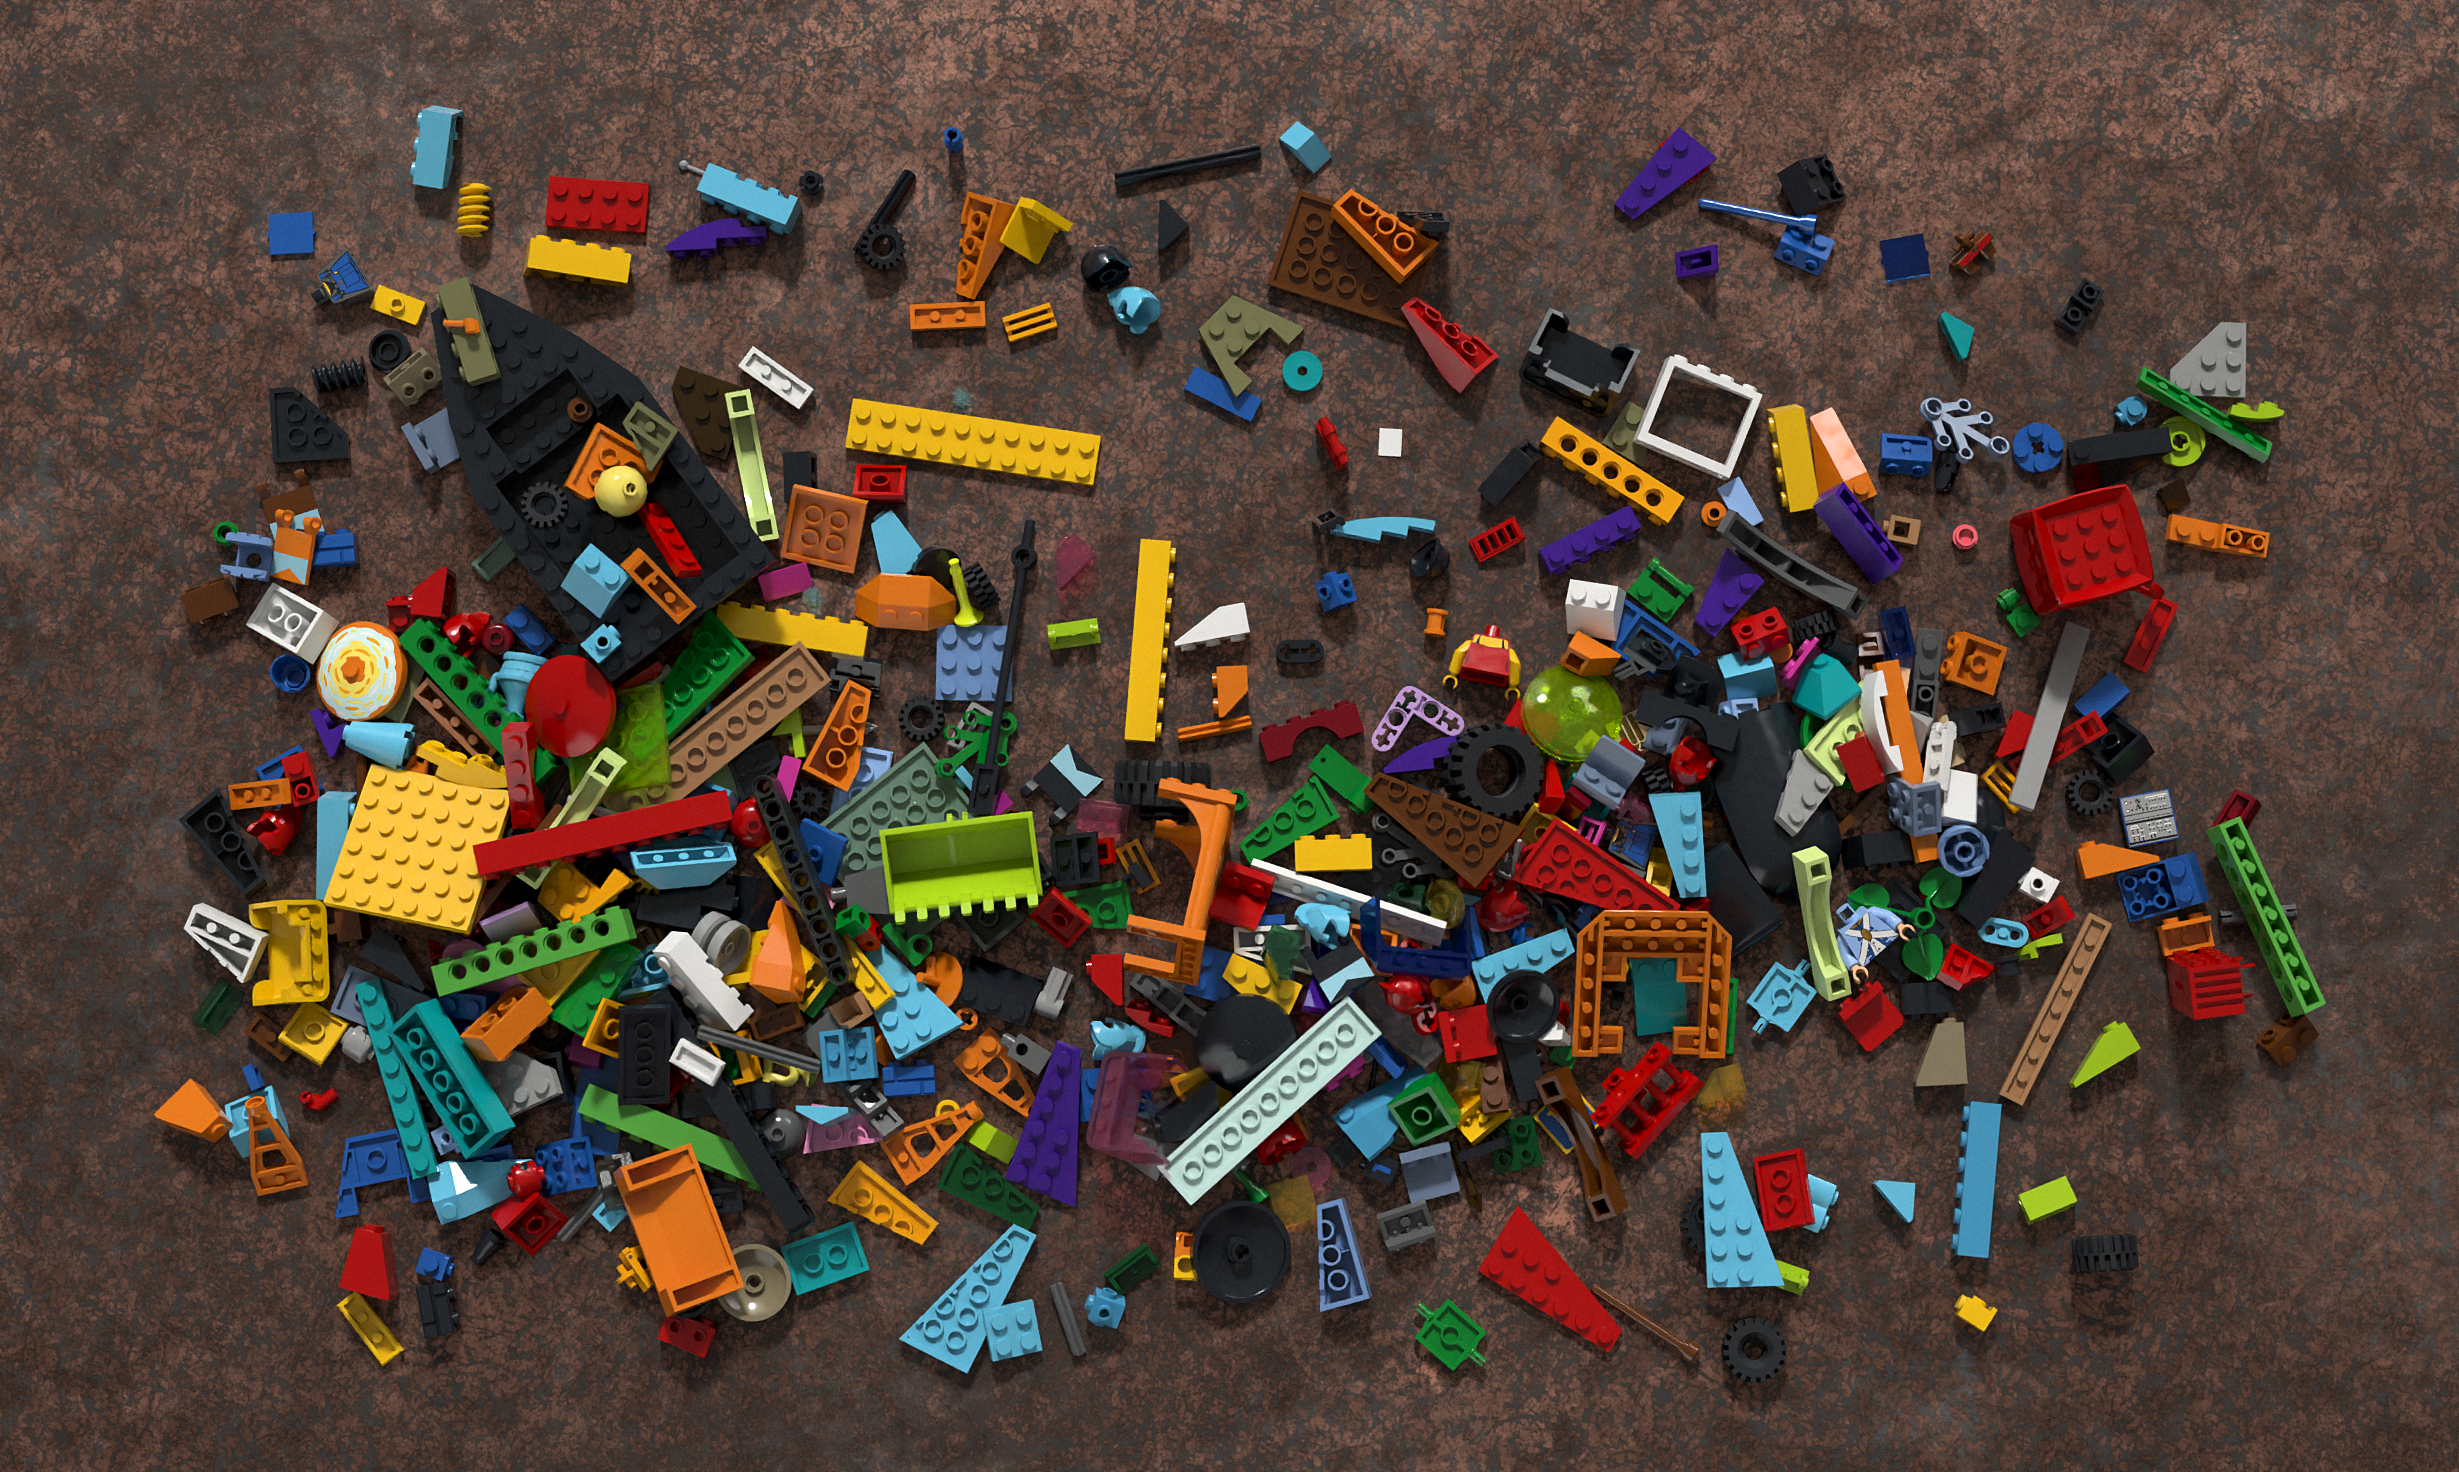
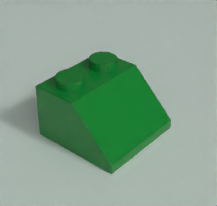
M1436 1072L1414 1081L1387 1104V1107L1413 1147L1457 1127L1462 1113Z

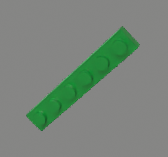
M2143 366L2138 373L2135 387L2142 393L2152 396L2165 407L2172 408L2182 414L2185 419L2197 423L2207 432L2217 435L2225 440L2227 444L2242 450L2250 458L2264 463L2269 457L2272 442L2147 367Z

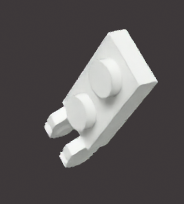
M1946 721L1945 724L1934 722L1931 725L1930 737L1927 742L1923 783L1937 781L1940 783V791L1942 792L1948 791L1953 740L1957 735V727L1953 721Z

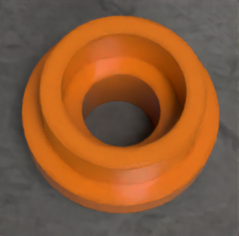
M1712 501L1703 507L1701 517L1708 526L1717 527L1727 512L1721 503ZM1711 510H1717L1719 516L1712 518L1710 516Z

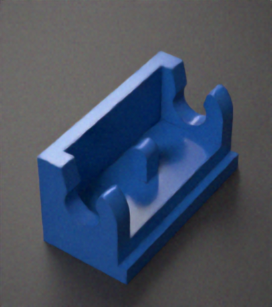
M2110 671L2073 704V707L2076 709L2075 713L2082 718L2096 710L2103 721L2129 698L2130 690Z

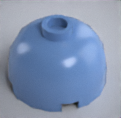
M1964 824L1954 825L1946 829L1937 843V856L1941 865L1947 871L1959 877L1972 876L1979 872L1990 855L1989 843L1986 837L1976 828Z

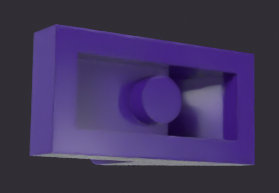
M320 708L310 711L329 758L333 760L338 759L346 740L342 739L343 731L346 725L350 726V723H344L332 729L331 726L334 725V722L329 712H324Z

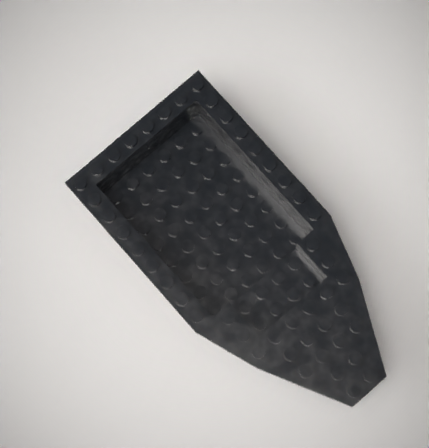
M472 284L501 378L474 387L467 381H463L459 371V367L462 366L460 357H455L451 343L455 342L453 334H448L446 327L443 326V319L447 318L445 309L437 308L431 313L449 424L473 498L581 643L587 640L603 624L607 628L612 625L621 634L618 640L622 645L600 665L597 663L609 681L613 683L627 672L636 668L639 663L662 646L667 645L672 639L703 618L704 614L715 609L718 604L723 603L729 596L753 578L758 577L777 560L680 432L662 458L664 462L654 481L647 485L648 494L645 503H661L702 568L699 577L677 578L636 512L625 517H615L607 511H603L595 498L584 501L563 489L585 443L598 422L633 442V437L628 434L623 421L634 404L639 401L672 425L674 424L642 381L633 373L574 333ZM577 397L588 399L593 406L591 418L583 423L573 421L567 412L568 404ZM577 406L575 410L578 413H583L585 408ZM540 482L544 484V482H549L550 485L555 484L559 489H562L567 497L570 508L568 509L569 515L565 517L563 525L561 523L558 525L559 528H550V531L542 529L540 531L526 521L521 510V500L524 499V492L528 493V488L530 486L535 487V483ZM546 497L541 498L536 503V512L542 516L550 515L555 509L554 501ZM590 543L620 568H622L620 565L637 548H640L697 607L678 625L633 579V582L600 619L564 590L561 585L574 562ZM605 637L598 640V645L601 647L606 646L608 643Z

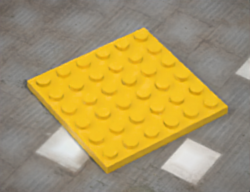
M371 764L323 901L324 904L329 907L470 934L487 884L485 877L479 879L472 845L502 839L510 815L508 790L470 787L437 776L401 769L394 770L389 767Z

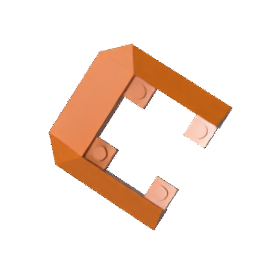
M1604 910L1577 934L1572 1057H1598V1053L1622 1054L1623 1027L1599 1026L1601 981H1626L1627 957L1677 958L1676 981L1699 982L1697 1027H1673L1672 1052L1674 1054H1698L1699 1058H1725L1732 936L1707 911Z

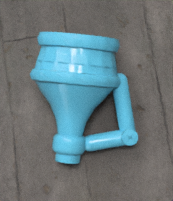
M506 652L502 656L504 663L500 671L494 673L489 681V688L495 694L500 684L506 697L507 708L511 712H516L524 721L523 714L525 712V700L529 683L535 672L548 659L526 653ZM483 696L480 702L477 703V705L480 708H482L485 703V699ZM497 713L494 716V719L501 722L502 718L500 714Z

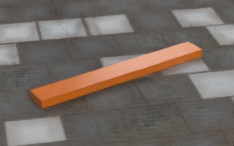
M1899 660L1872 664L1873 672L1883 670L1888 695L1880 697L1890 747L1899 745L1904 770L1896 772V775L1912 785L1923 783L1924 773ZM1937 833L1917 837L1910 835L1916 863L1939 859L1937 856Z

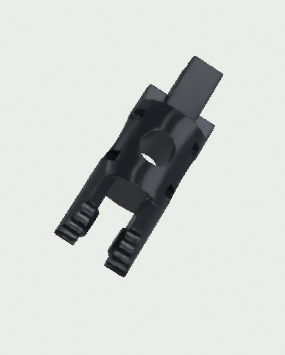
M1948 429L1947 435L1951 438V444L1947 450L1940 451L1934 487L1944 495L1951 494L1961 464L1956 459L1958 448L1950 429Z

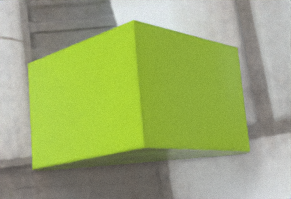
M982 1119L971 1126L964 1138L1006 1164L1010 1163L1019 1142Z

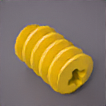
M462 183L461 185L464 187L459 190V193L464 197L460 198L458 202L464 207L458 209V214L462 217L457 219V223L461 227L456 229V233L468 237H482L481 232L489 230V227L482 225V222L489 220V217L483 215V212L490 211V207L483 205V202L491 201V198L485 196L484 192L492 191V188L479 183Z

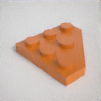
M598 422L585 443L563 489L584 501L594 499L595 484L598 483L601 473L614 466H628L636 469L643 476L647 485L654 481L664 461L661 460L654 471L648 470L644 457L637 450L633 442Z

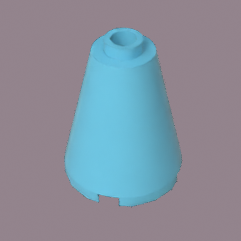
M352 721L350 726H345L342 739L346 740L345 745L385 767L394 770H404L405 766L402 765L403 759L409 760L415 738V732H412V730L416 728V725L410 723Z

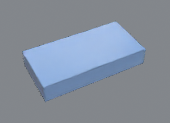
M1740 477L1716 489L1728 510L1732 509L1738 512L1753 526L1764 521Z

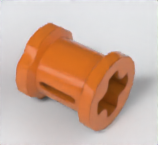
M1427 608V626L1423 630V634L1432 637H1445L1444 625L1448 611Z
M968 1007L958 1010L956 1016L962 1021L963 1013L967 1015L973 1014L971 1018L973 1023L971 1025L965 1023L960 1028L969 1031L975 1029L979 1019L977 1012Z

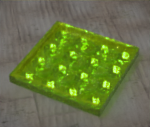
M654 683L614 691L627 709L614 721L609 736L598 749L584 756L568 757L572 795L594 760L606 747L625 759L627 764L605 795L672 783L662 684Z

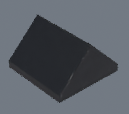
M734 875L732 886H736L735 894L739 895L737 909H732L728 917L732 921L736 920L746 925L749 929L769 930L768 921L776 901H780L783 892L772 880Z

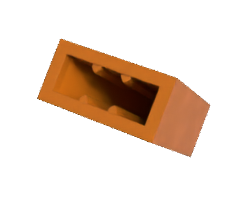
M191 1078L154 1114L156 1118L172 1128L214 1143L234 1125L207 1090Z

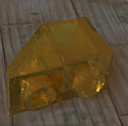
M1736 1063L1713 1069L1694 1100L1695 1106L1702 1105L1703 1109L1718 1106L1717 1100L1724 1098L1727 1099V1103L1741 1100V1094L1747 1093L1740 1064Z

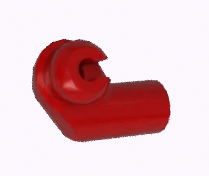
M330 1088L323 1095L313 1094L308 1091L303 1092L299 1097V1101L306 1109L322 1111L340 1097L333 1088Z

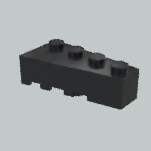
M219 788L215 789L179 819L185 829L247 900L267 885L261 869Z

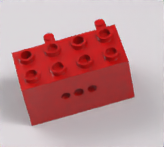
M2211 946L2200 947L2198 952L2188 953V950L2173 951V955L2165 956L2171 1007L2193 1020L2245 1013L2243 998H2250L2253 996V993L2243 994L2240 969L2255 967V963L2240 964L2239 961L2243 960V957L2234 956L2231 958V956H2227L2225 953L2219 952V950H2214Z

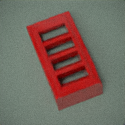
M1512 517L1470 539L1468 542L1479 563H1482L1524 542L1525 536L1515 517ZM1509 526L1516 537L1513 540L1506 530ZM1501 531L1505 541L1507 542L1503 545L1497 535V532ZM1489 536H1492L1497 546L1494 550L1487 538ZM1481 540L1488 550V553L1485 555L1478 543Z
M1550 759L1541 772L1544 773V781H1539V786L1542 789L1538 796V811L1555 815L1565 800V794L1556 762Z

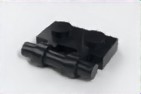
M833 652L830 679L840 681L839 683L830 682L829 692H836L840 696L850 679L871 690L870 698L879 699L880 689L871 688V685L880 686L883 660Z

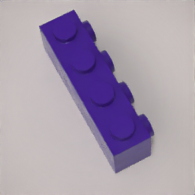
M1842 482L1822 493L1812 507L1872 584L1895 573L1903 562V557L1847 485Z
M1629 505L1539 549L1538 555L1548 575L1556 573L1559 576L1569 571L1570 565L1576 562L1581 565L1593 558L1592 554L1601 551L1602 554L1615 548V543L1621 540L1625 543L1636 538L1641 526Z

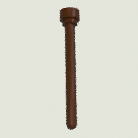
M1594 1284L1591 1286L1590 1291L1592 1294L1678 1349L1682 1359L1690 1363L1694 1358L1700 1345L1692 1340L1690 1342L1681 1340L1599 1285Z

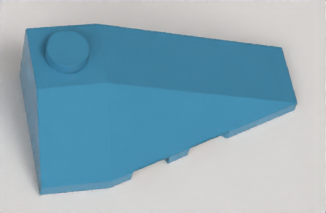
M1420 1064L1402 1073L1397 1079L1393 1078L1351 1100L1332 1116L1369 1162L1394 1140L1393 1134L1400 1126L1387 1107V1104L1414 1081L1429 1075Z

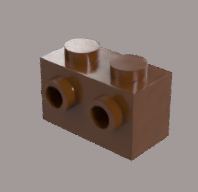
M230 575L186 589L180 593L191 624L195 622L198 625L205 624L213 620L212 616L220 613L222 616L230 615L236 612V608L240 606V601Z

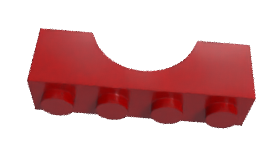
M509 722L501 731L512 828L537 829L546 815L543 794L537 790L534 778V756L537 748L535 723Z

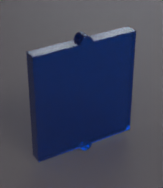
M1923 233L1879 241L1882 254L1880 262L1884 265L1887 282L1930 274L1927 257L1929 252L1926 251Z

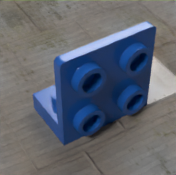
M589 1136L564 1139L535 1147L538 1167H543L546 1181L542 1182L541 1188L544 1197L598 1186Z

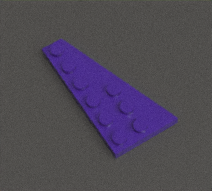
M1058 1040L1005 1179L1076 1207L1082 1049Z

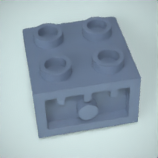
M447 407L415 426L409 422L401 427L428 473L433 474L460 458L449 424Z
M1674 718L1665 722L1658 730L1650 728L1642 748L1670 759L1673 751L1683 739V732H1687L1690 729L1693 721L1686 718Z
M1602 735L1580 766L1571 784L1612 810H1615L1627 788L1643 768L1646 761L1608 736Z
M1896 774L1889 775L1887 791L1890 796V807L1888 809L1890 821L1913 837L1942 832L1940 783L1931 781L1912 785Z
M1449 1141L1398 1154L1411 1203L1460 1191Z

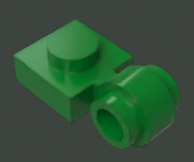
M2005 589L1998 594V598L1995 601L2003 612L2006 610L2011 612L2004 619L2018 638H2021L2041 622L2027 603L2018 607V602L2021 598L2015 589Z

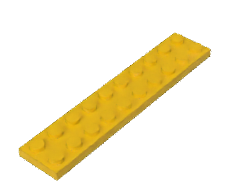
M853 398L845 448L1094 486L1101 436Z

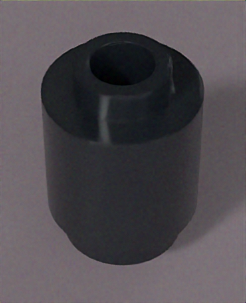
M1835 632L1825 635L1821 640V654L1824 653L1838 660L1843 666H1851L1859 655V649L1856 648L1853 642Z

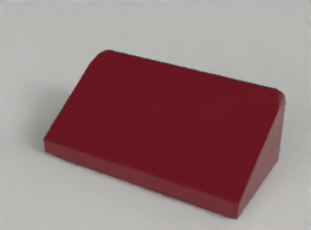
M2235 789L2212 827L2240 816L2247 830L2261 808V804L2256 798Z

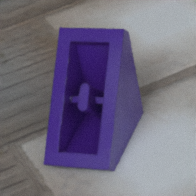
M1714 244L1676 253L1677 278L1715 277L1719 270L1718 245Z

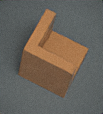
M852 991L829 1007V1011L840 1029H851L874 1013L862 991Z

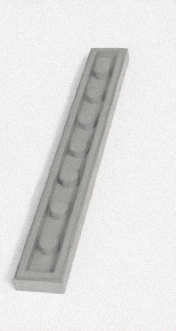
M2066 621L2008 804L2029 812L2034 810L2089 637L2090 629L2069 621Z

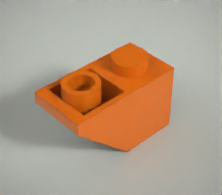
M1577 630L1559 664L1579 676L1610 675L1621 654Z
M1247 665L1217 667V673H1212V687L1218 688V698H1213L1214 713H1219V720L1225 719L1248 694Z

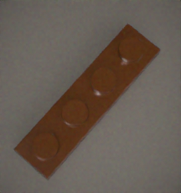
M1495 1032L1497 1054L1475 1058L1483 1116L1509 1113L1498 1038Z

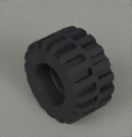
M2131 1233L2082 1236L2071 1240L2075 1272L2126 1271L2139 1267L2136 1235Z

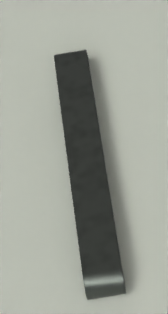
M760 775L754 779L752 790L827 978L834 985H851L857 977L856 968L843 936L835 930L836 918L782 784L776 777ZM769 781L771 788L768 793H765L763 786L765 782ZM778 804L780 813L775 817L772 810ZM787 827L789 829V837L784 840L782 838V831ZM796 850L799 854V859L794 864L791 860V855ZM804 874L808 876V883L805 887L800 882ZM815 897L818 905L815 910H812L810 901ZM822 921H825L827 923V930L822 934L819 926ZM832 944L837 949L834 957L829 955V947ZM843 967L846 971V977L841 981L838 977V972Z

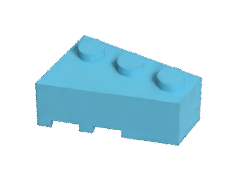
M434 105L422 109V113L418 114L417 127L420 128L419 138L416 137L414 142V152L417 153L416 162L412 163L410 170L413 184L438 189L448 187L454 159L452 155L453 142L457 141L459 134L455 132L457 117L462 118L463 110Z

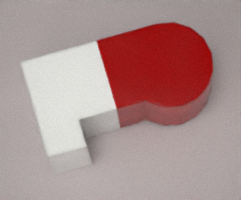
M1561 998L1560 1011L1556 1022L1546 1034L1538 1038L1545 1046H1570L1571 1036L1565 1032L1566 1019L1569 1017L1570 1007Z

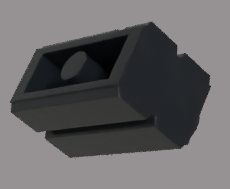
M449 1281L417 1287L416 1294L424 1337L429 1338L458 1332V1326H461V1316L459 1311L454 1309L453 1301L457 1300L454 1285L450 1286Z

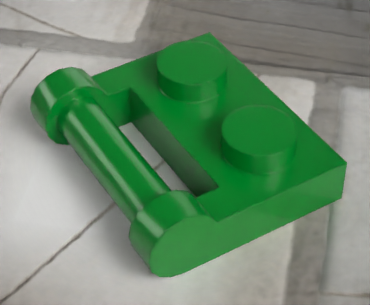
M1654 557L1626 593L1666 624L1693 591L1694 587L1690 584H1684L1660 565L1661 561ZM1651 573H1656L1680 592V595L1677 598L1673 597L1649 578Z

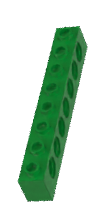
M418 619L397 640L504 757L501 731L509 722H524L523 719L516 712H511L505 706L507 702L500 694L493 693L489 688V681L481 674L477 675L472 669L474 666L471 661L465 656L461 657L455 651L457 649L456 645L449 638H444L439 633L440 628L433 620ZM432 639L435 647L430 653L427 650V643ZM446 658H449L451 661V668L448 671L443 666ZM465 676L468 680V686L463 690L460 686V680ZM480 695L485 699L482 708L477 705V698ZM497 713L502 718L501 724L498 727L493 721ZM536 738L534 778L536 787L539 788L561 766L556 762V755L544 749Z

